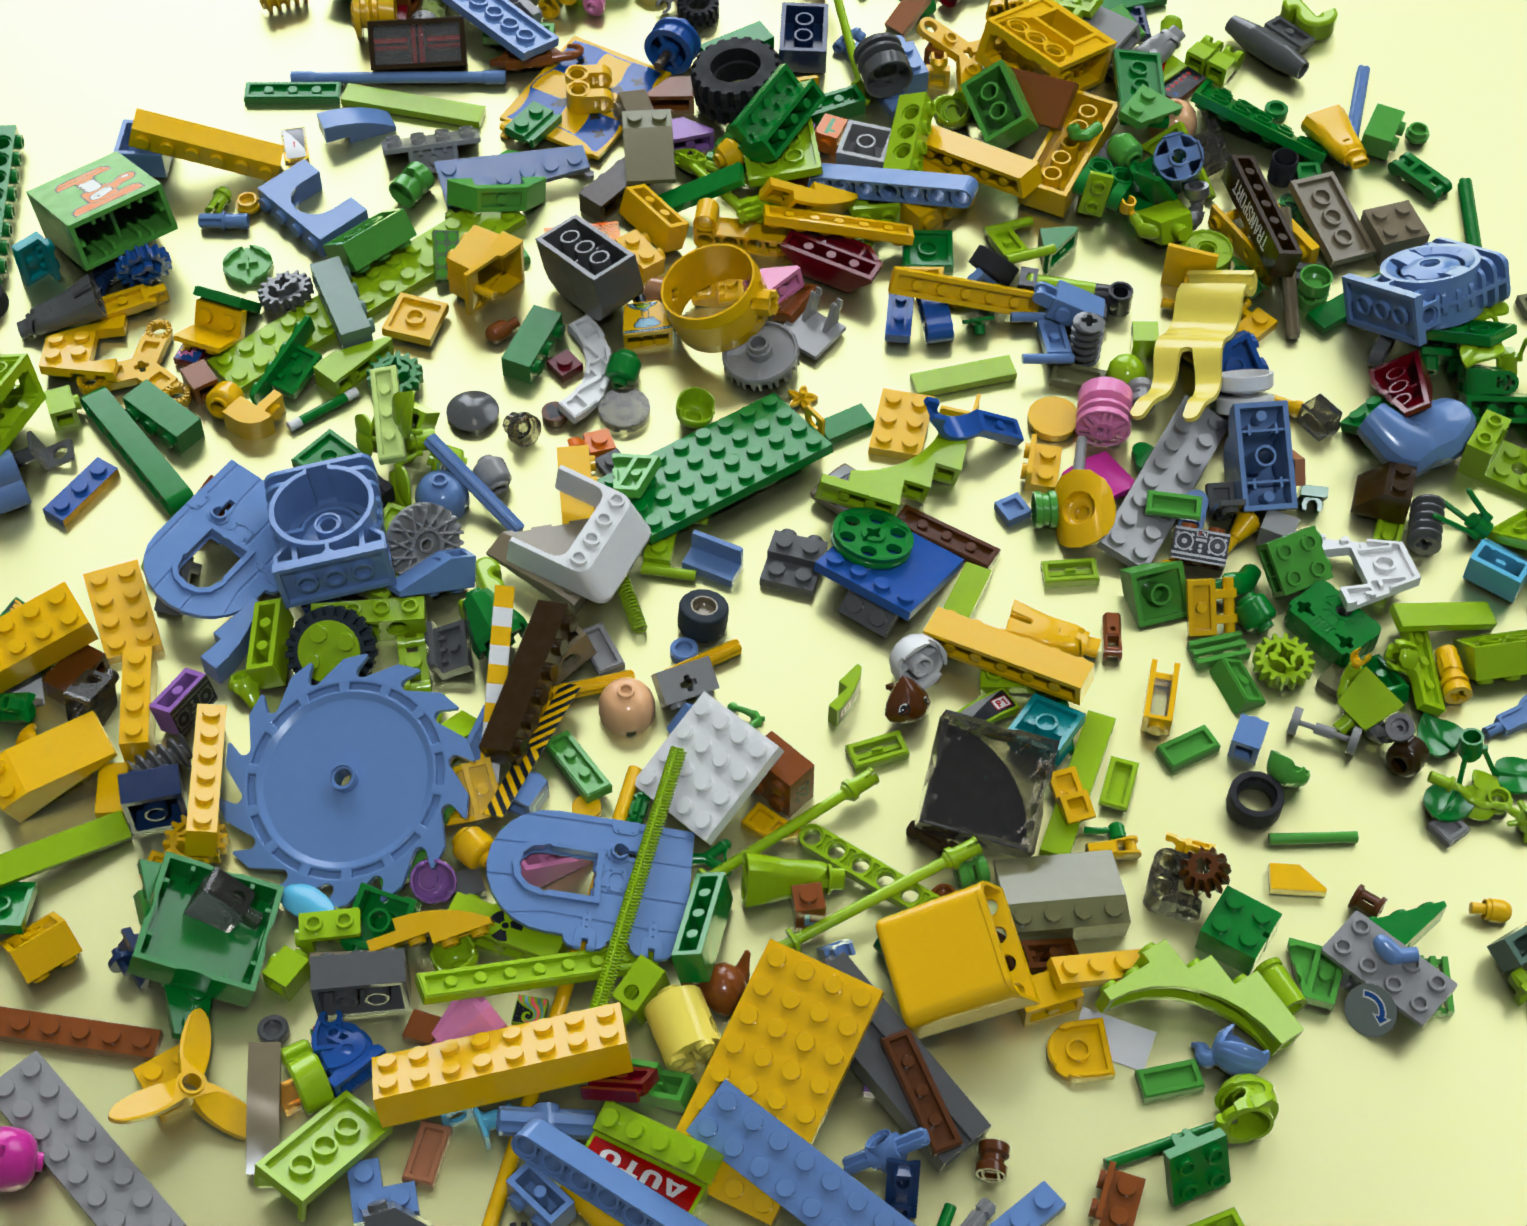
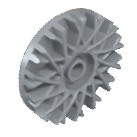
M766 321L761 330L756 335L750 337L743 345L722 352V361L727 376L730 377L731 382L736 380L737 386L742 385L744 390H746L747 385H751L753 391L758 387L760 392L763 391L762 385H768L769 389H772L773 385L778 388L779 380L783 378L787 382V378H792V369L797 371V366L800 364V350L795 335L786 326L772 321Z
M430 502L414 503L401 510L394 517L386 532L395 575H401L439 550L461 548L459 546L465 542L460 539L459 534H464V531L460 530L462 525L455 521L457 516L452 515V512L445 509V507Z

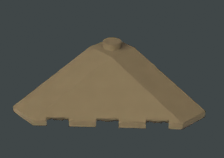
M589 518L569 521V524L552 526V524L531 527V530L503 531L486 552L487 556L496 559L499 564L553 601L569 603L575 615L578 614L588 600L507 561L506 557L508 543L512 537L554 556L563 555L570 549Z

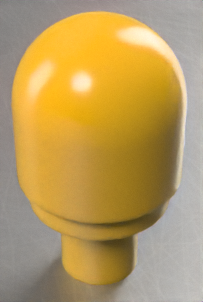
M1488 898L1483 899L1482 903L1470 902L1469 913L1480 915L1481 919L1486 922L1505 923L1512 916V907L1505 900Z

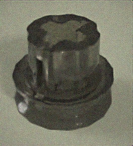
M511 412L504 418L502 425L510 441L520 447L533 445L538 440L542 429L538 417L529 412Z

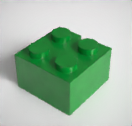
M1227 885L1200 929L1195 948L1209 956L1212 955L1220 962L1249 976L1275 935L1282 913Z

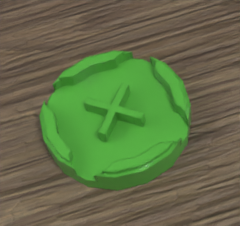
M249 245L250 247L246 248L239 246L228 252L222 263L225 278L231 284L239 287H252L265 282L272 275L274 269L272 256L265 248L257 245Z

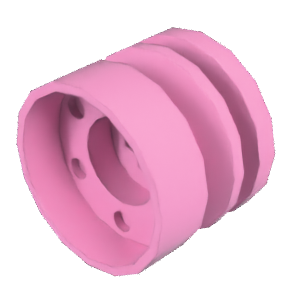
M1097 377L1083 383L1078 391L1075 428L1077 435L1087 437L1088 444L1101 447L1116 446L1126 441L1131 434L1132 416L1130 411L1133 407V391L1131 387L1124 381L1113 377Z

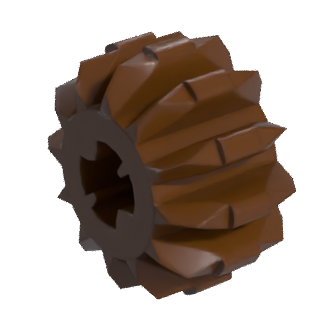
M1201 845L1199 853L1195 854L1189 850V859H1181L1180 863L1182 870L1179 871V877L1184 881V888L1187 891L1193 890V894L1197 898L1205 892L1206 897L1210 899L1212 896L1211 891L1214 890L1222 894L1223 888L1221 885H1229L1230 878L1228 875L1232 872L1230 864L1226 863V855L1223 853L1218 854L1213 846L1208 852H1205L1204 847Z

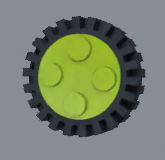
M328 605L309 611L295 622L296 625L290 629L288 634L291 635L289 639H286L285 646H288L285 658H289L290 663L287 664L289 670L293 669L296 674L309 663H312L314 668L311 685H317L343 659L367 653L369 658L360 670L359 677L370 675L372 668L375 667L377 662L375 657L378 655V649H376L375 644L378 642L377 638L373 637L372 631L374 630L372 626H368L365 623L366 619L356 614L357 611L345 609V606Z

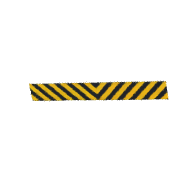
M561 683L540 718L537 729L533 731L529 741V750L523 757L520 766H511L483 814L504 817L582 685Z

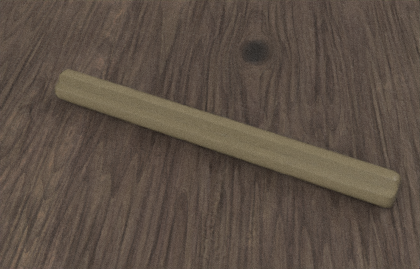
M1281 206L1280 209L1293 233L1291 208ZM1295 270L1293 277H1281L1287 339H1298L1301 333Z

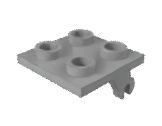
M816 286L815 292L811 291L805 311L794 323L787 321L784 324L795 335L800 352L814 360H817L846 331V326L838 322L840 310L843 306V300L840 298L836 299V304L832 302L827 317L817 312L819 299L823 292L822 288Z

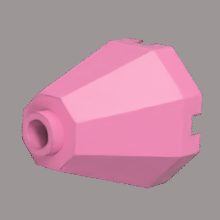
M484 997L456 1000L450 1003L431 1033L436 1039L431 1044L508 1026Z

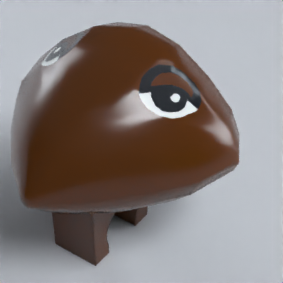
M902 676L897 682L886 684V690H890L891 693L886 702L885 716L890 722L911 724L921 720L928 713L931 704L927 692L914 680Z

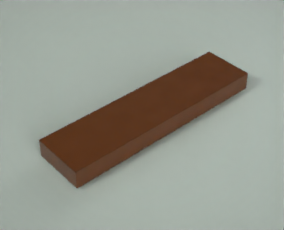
M905 505L897 515L910 528L911 532L965 559L964 563L967 561L991 569L1001 555L1000 548L908 505Z
M910 1028L881 1038L879 1041L918 1128L927 1129L931 1141L927 1147L932 1158L961 1147L963 1141Z

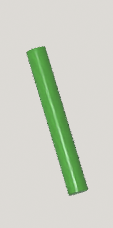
M1357 831L1268 833L1269 845L1358 843L1359 839Z

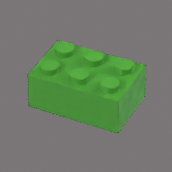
M1002 59L960 84L987 144L1004 150L1039 129L1014 71Z
M404 208L382 210L322 246L329 259L339 256L343 266L348 265L351 273L356 272L360 274L371 268L370 263L377 260L380 262L390 257V251L395 248L400 250L410 245V239L417 236V233Z

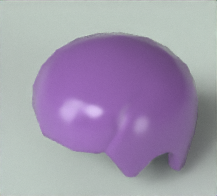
M426 859L418 862L410 873L409 886L414 896L427 904L446 902L456 891L457 877L453 868L440 859H434V862L438 863L435 869L430 868L429 860Z

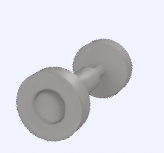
M1295 707L1287 734L1295 736L1298 726L1314 730V734L1332 740L1335 737L1349 742L1345 753L1354 756L1363 730L1362 728L1354 726L1350 737L1335 732V728L1317 722L1314 725L1302 721L1301 717L1304 709Z

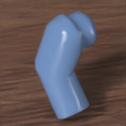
M860 27L851 29L853 39L856 42L866 38V33ZM843 35L832 45L836 53H841L843 47H845Z
M1384 934L1377 935L1374 938V950L1387 963L1396 965L1419 962V951L1416 946L1401 948Z

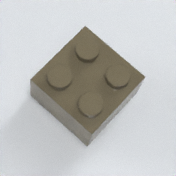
M1409 200L1365 209L1362 212L1360 221L1376 249L1373 258L1378 266L1389 256L1405 249L1422 246L1429 240L1430 233Z

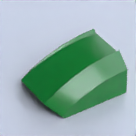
M361 882L352 908H360L361 936L340 939L341 946L345 951L369 950L367 940L396 931L392 919L420 912L423 903L409 897L404 898L382 891L372 885ZM380 897H385L388 900L383 903L380 901ZM405 945L398 947L397 949H403Z

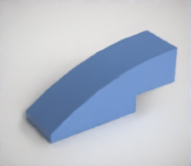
M357 107L316 113L318 126L326 143L348 137L350 143H355L397 130L389 112L384 110Z
M255 598L213 633L216 644L200 656L204 672L220 685L237 669L248 654L254 604L259 602Z

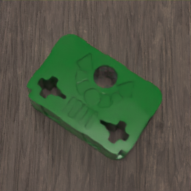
M1323 580L1315 582L1309 589L1294 598L1288 605L1284 619V625L1290 632L1299 637L1302 642L1307 643L1308 647L1328 664L1331 665L1334 662L1343 669H1346L1349 662H1351L1350 654L1357 648L1361 647L1358 653L1361 660L1371 653L1376 647L1381 632V626L1360 608L1346 612L1339 597V591L1329 582Z

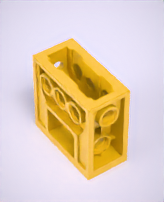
M1031 0L987 19L974 60L988 68L1002 59L1009 67L1075 82L1079 85L1078 90L1085 91L1103 83L1117 42L1054 0Z

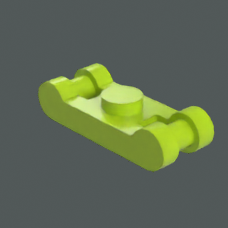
M424 632L416 633V636L405 638V635L396 636L399 664L421 670L420 674L404 684V690L432 692L430 671L426 660L427 647ZM418 647L417 652L407 653L408 648Z

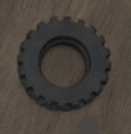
M731 37L730 40H719L717 44L707 46L706 51H701L697 59L694 60L690 74L695 103L699 111L710 120H717L719 124L726 125V123L732 124L772 73L782 64L778 52L768 43L764 44L762 40L757 38L752 40L751 37L741 39ZM735 80H744V81H740V82H732V81H735Z

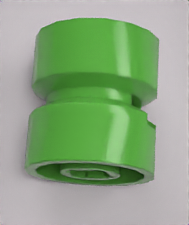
M413 161L389 184V192L393 199L401 206L411 208L434 186L435 178L428 167L418 161Z
M1312 264L1307 265L1301 270L1297 286L1300 310L1310 312L1328 301L1333 275L1327 267Z

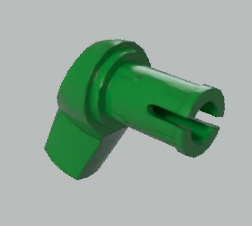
M1246 564L1239 572L1224 573L1222 578L1234 577V588H1237V597L1253 592L1261 577V570L1254 564ZM1222 579L1215 580L1216 589L1223 588Z

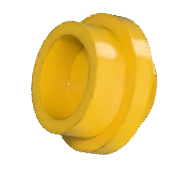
M252 192L241 193L236 201L237 211L239 213H248L249 215L256 213L261 208L258 203L259 198Z

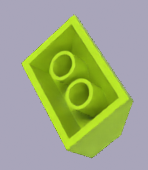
M1527 629L1453 639V645L1456 647L1461 658L1464 674L1468 678L1475 680L1477 684H1491L1497 678L1515 681L1520 680L1521 675H1527Z

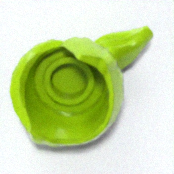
M958 90L953 95L943 94L933 100L936 107V113L933 118L935 123L942 128L951 131L958 130L966 126L971 117L974 116L963 90Z

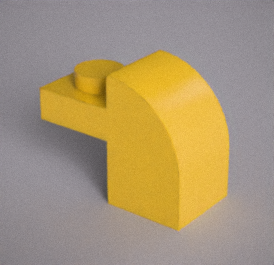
M275 389L257 405L239 396L222 411L226 429L246 440H261L275 433L273 422L280 419L283 413L286 412L283 396Z

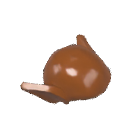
M745 950L736 966L727 962L715 964L710 982H700L699 984L681 983V986L695 985L700 987L708 1007L720 1015H733L749 982L751 953Z

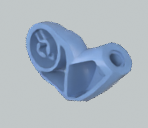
M1453 398L1432 401L1431 408L1409 417H1405L1387 404L1382 403L1365 418L1359 426L1357 434L1382 465L1392 461L1417 467L1416 478L1433 468L1450 464L1464 452L1466 444L1476 428V417L1467 405Z

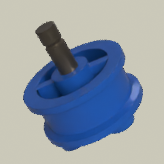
M677 17L660 19L644 41L646 57L655 70L661 71L663 69L671 72L672 75L686 72L692 65L693 60L698 56L701 48V40L694 27L686 19Z

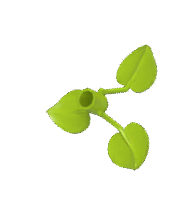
M1502 301L1492 307H1485L1483 312L1473 320H1488L1492 318L1493 321L1499 322L1497 316L1507 315L1509 313V306L1506 302ZM1527 337L1524 338L1518 354L1514 348L1505 347L1502 342L1492 347L1462 344L1460 346L1461 361L1464 367L1468 369L1477 363L1496 358V367L1512 371L1517 375L1518 362L1523 361Z
M414 390L397 392L392 397L394 423L399 426V432L405 438L406 448L414 452L407 456V461L397 462L394 465V470L390 471L388 476V482L394 487V503L403 507H407L412 503L409 475L402 465L418 456H423V451L428 450L424 445V441L429 435L436 434L433 428L412 429L416 392ZM357 414L354 418L357 448L363 453L372 456L373 441L376 442V436H372V422L367 415Z

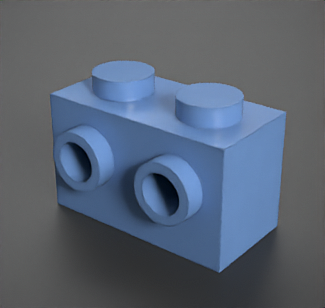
M524 1163L506 1180L508 1203L518 1213L521 1211L525 1212L530 1217L529 1222L531 1225L568 1226L577 1218L575 1201L546 1174L529 1163Z

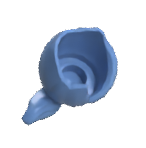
M1234 1023L1217 1033L1211 1049L1205 1042L1191 1043V1047L1195 1050L1194 1058L1200 1066L1209 1069L1216 1065L1230 1076L1240 1073L1256 1075L1266 1066L1270 1058V1051L1268 1049L1265 1051L1258 1050L1234 1035L1232 1031L1235 1027Z

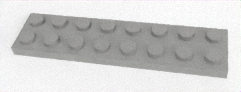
M1187 395L1179 404L1118 508L1113 527L1106 536L1100 539L1096 546L1128 567L1151 563L1176 520L1174 518L1145 514L1148 490L1185 495L1192 491L1228 428V420L1207 407L1198 420L1186 422L1183 418V412L1190 398Z
M37 1050L0 1077V1112L13 1127L24 1129L34 1136L37 1140L38 1152H44L43 1164L95 1226H186L178 1214Z

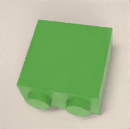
M1315 526L1303 528L1255 546L1274 598L1287 596L1303 590L1317 581H1326L1334 578L1331 572L1332 564L1325 555L1322 547V537Z

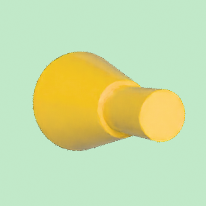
M1239 511L1229 532L1231 537L1228 554L1236 544H1239L1260 529L1259 518L1255 513H1242Z

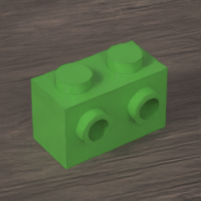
M1377 103L1361 140L1367 154L1387 160L1390 152L1396 151L1400 140L1397 136H1403L1407 125L1406 122H1403L1405 111Z

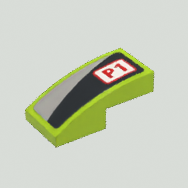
M856 664L839 680L838 697L829 704L828 721L835 727L845 719L857 699L862 666Z
M1002 687L967 704L957 711L953 718L963 730L975 736L991 730L995 722L1016 715L1020 706Z

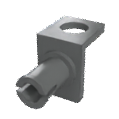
M32 431L27 432L28 447L12 453L18 469L37 461L49 471L75 459L73 441L70 438L46 447ZM67 448L64 457L55 459V454L58 450Z

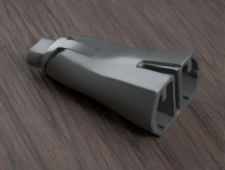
M86 274L59 295L30 309V314H25V319L18 321L16 324L22 339L32 335L37 338L39 335L108 316L100 288L90 274Z

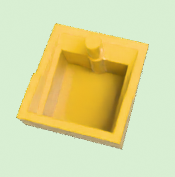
M473 225L468 233L465 232L462 235L459 244L455 249H451L446 257L449 292L465 300V311L469 316L499 295L504 297L525 281L523 240L505 231L498 234Z

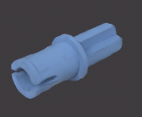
M222 211V213H201L198 215V225L201 228H222L223 231L232 228L249 229L248 213L231 214Z

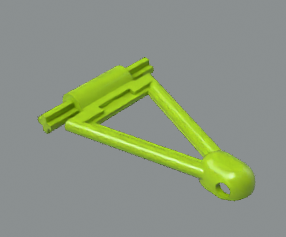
M694 148L674 150L675 165L690 174H695L698 178L710 174L707 170L715 172L722 169L718 168L713 161L708 160L705 154ZM744 173L745 184L749 185L748 176ZM762 185V186H755V187L758 188V189H761V188L763 187V185ZM730 191L719 195L737 212L736 216L739 217L740 224L751 221L763 223L764 204L781 206L759 200V195L738 199Z

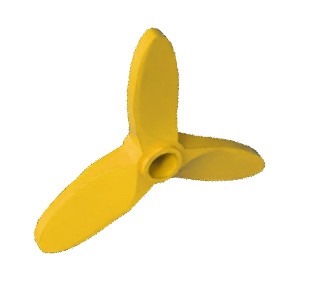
M201 1008L194 1009L186 1019L179 1042L177 1078L139 1090L120 1100L109 1112L108 1120L110 1122L130 1124L144 1121L185 1105L192 1106L206 1122L234 1138L246 1141L247 1105L229 1091L207 1082L204 1075L210 1058L211 1028L209 1019ZM191 1084L194 1087H196L197 1090H187L186 1088H184L183 1085Z

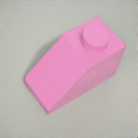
M797 265L760 269L768 289L777 290L779 294L778 305L805 285L801 269ZM747 280L742 282L745 291L750 284V281Z

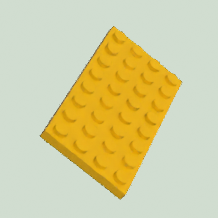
M770 939L676 1131L692 1137L686 1130L726 1079L812 1145L884 996V991ZM722 1161L711 1186L708 1185L709 1196L769 1226L774 1225L782 1209L781 1205L724 1161Z

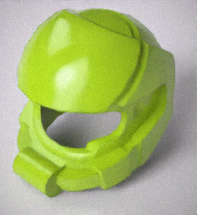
M1240 1073L1227 1079L1221 1085L1214 1098L1215 1106L1221 1113L1216 1115L1212 1130L1220 1127L1227 1135V1142L1232 1144L1249 1143L1252 1140L1266 1136L1272 1130L1274 1120L1279 1112L1278 1098L1273 1090L1274 1085L1264 1078L1252 1075L1251 1073ZM1236 1119L1237 1124H1232V1122Z

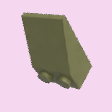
M671 109L622 111L626 185L676 183Z

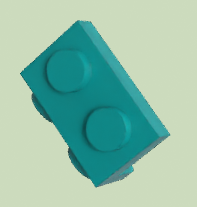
M35 231L11 246L21 280L27 287L47 275H50L56 281L62 279L59 271L61 265L54 255L56 249L48 237L44 238Z

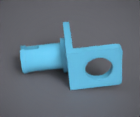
M508 1102L503 1106H511V1104ZM478 1107L440 1115L442 1125L449 1127L474 1118L486 1150L491 1149L489 1135L491 1130L496 1129L498 1107L484 1113L482 1110L479 1111ZM464 1112L461 1116L450 1119L454 1114Z

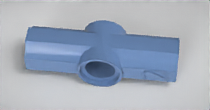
M551 1102L537 1103L532 1107L499 1106L497 1109V1136H515L532 1118L545 1120L573 1139L588 1140L595 1130L592 1128L596 1121L594 1110L561 1109L558 1104Z

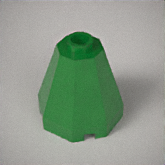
M476 587L465 594L466 599L463 601L462 606L473 652L478 660L484 658V655L486 658H489L494 593L489 588L480 589V587ZM513 609L510 647L516 643L514 636L519 633L522 638L528 626L526 619L515 609Z

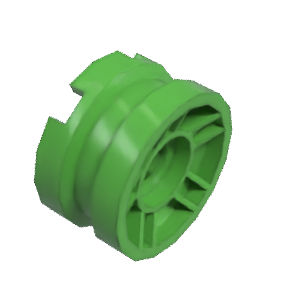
M1048 490L1047 493L1033 491L1031 495L1033 528L1042 529L1043 526L1057 528L1059 513L1056 491Z

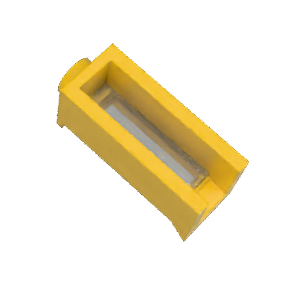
M1152 659L1140 731L1156 736H1169L1173 721L1181 663H1175L1172 674L1156 672L1158 660Z

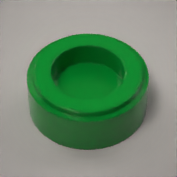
M1272 100L1265 104L1264 112L1274 117L1273 123H1281L1287 118L1288 106L1282 101Z

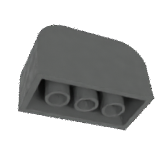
M579 215L571 216L535 238L544 270L554 288L564 298L593 319L602 320L643 293V282L635 254Z

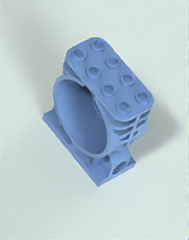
M1438 237L1422 246L1405 249L1389 256L1381 263L1380 275L1376 277L1365 278L1351 273L1342 276L1347 324L1415 346H1422L1427 343L1426 331L1446 329L1469 322L1479 316L1485 307H1492L1498 302L1508 299L1511 293L1509 262L1502 253L1445 237Z
M357 453L275 471L265 477L264 486L268 503L267 511L273 540L278 550L273 556L274 564H271L272 573L286 609L397 584L391 553L386 539L379 477L371 456Z

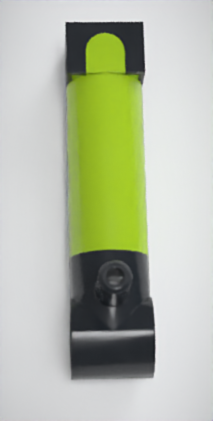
M1021 266L1017 288L1034 291V285L1039 281L1047 282L1053 286H1056L1059 280L1065 281L1105 299L1103 318L1106 323L1108 322L1109 314L1115 317H1123L1129 314L1131 310L1134 290L1127 282L1116 281L1109 285L1038 274L1039 269Z

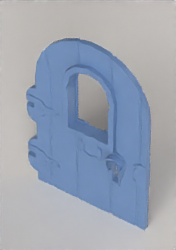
M231 459L155 533L147 544L144 553L143 573L150 589L165 605L191 617L219 619L235 615L254 598L258 600L264 593L275 595L279 592L271 565L274 564L273 556L278 550L270 527L264 480ZM228 504H231V505H232V507H231L228 511H227V509L225 510V513H224L223 516H219V513H220ZM210 538L218 544L228 547L236 556L241 558L223 576L222 581L210 587H196L187 583L179 575L182 566Z
M540 810L522 815L509 822L500 830L491 844L486 861V879L490 892L500 909L522 926L538 932L562 936L563 943L575 950H580L581 941L587 942L585 946L586 951H600L605 947L606 943L610 942L636 859L628 857V855H637L646 824L555 810ZM662 827L663 830H660L662 831L661 837H659L661 839L658 840L659 843H656L658 847L655 850V856H652L654 860H652V866H649L651 870L648 873V879H645L647 883H645V889H642L644 893H642V899H639L641 900L640 906H637L639 907V909H636L638 911L636 913L637 916H634L636 917L634 919L635 922L632 923L634 926H631L633 928L632 932L629 933L631 936H627L630 939L626 943L629 947V952L634 957L638 958L642 954L649 958L648 951L653 952V961L660 963L671 958L689 898L695 836L694 832ZM536 853L594 861L592 871L594 872L593 889L590 890V896L550 889L542 890L529 884L521 875L520 863L529 855Z

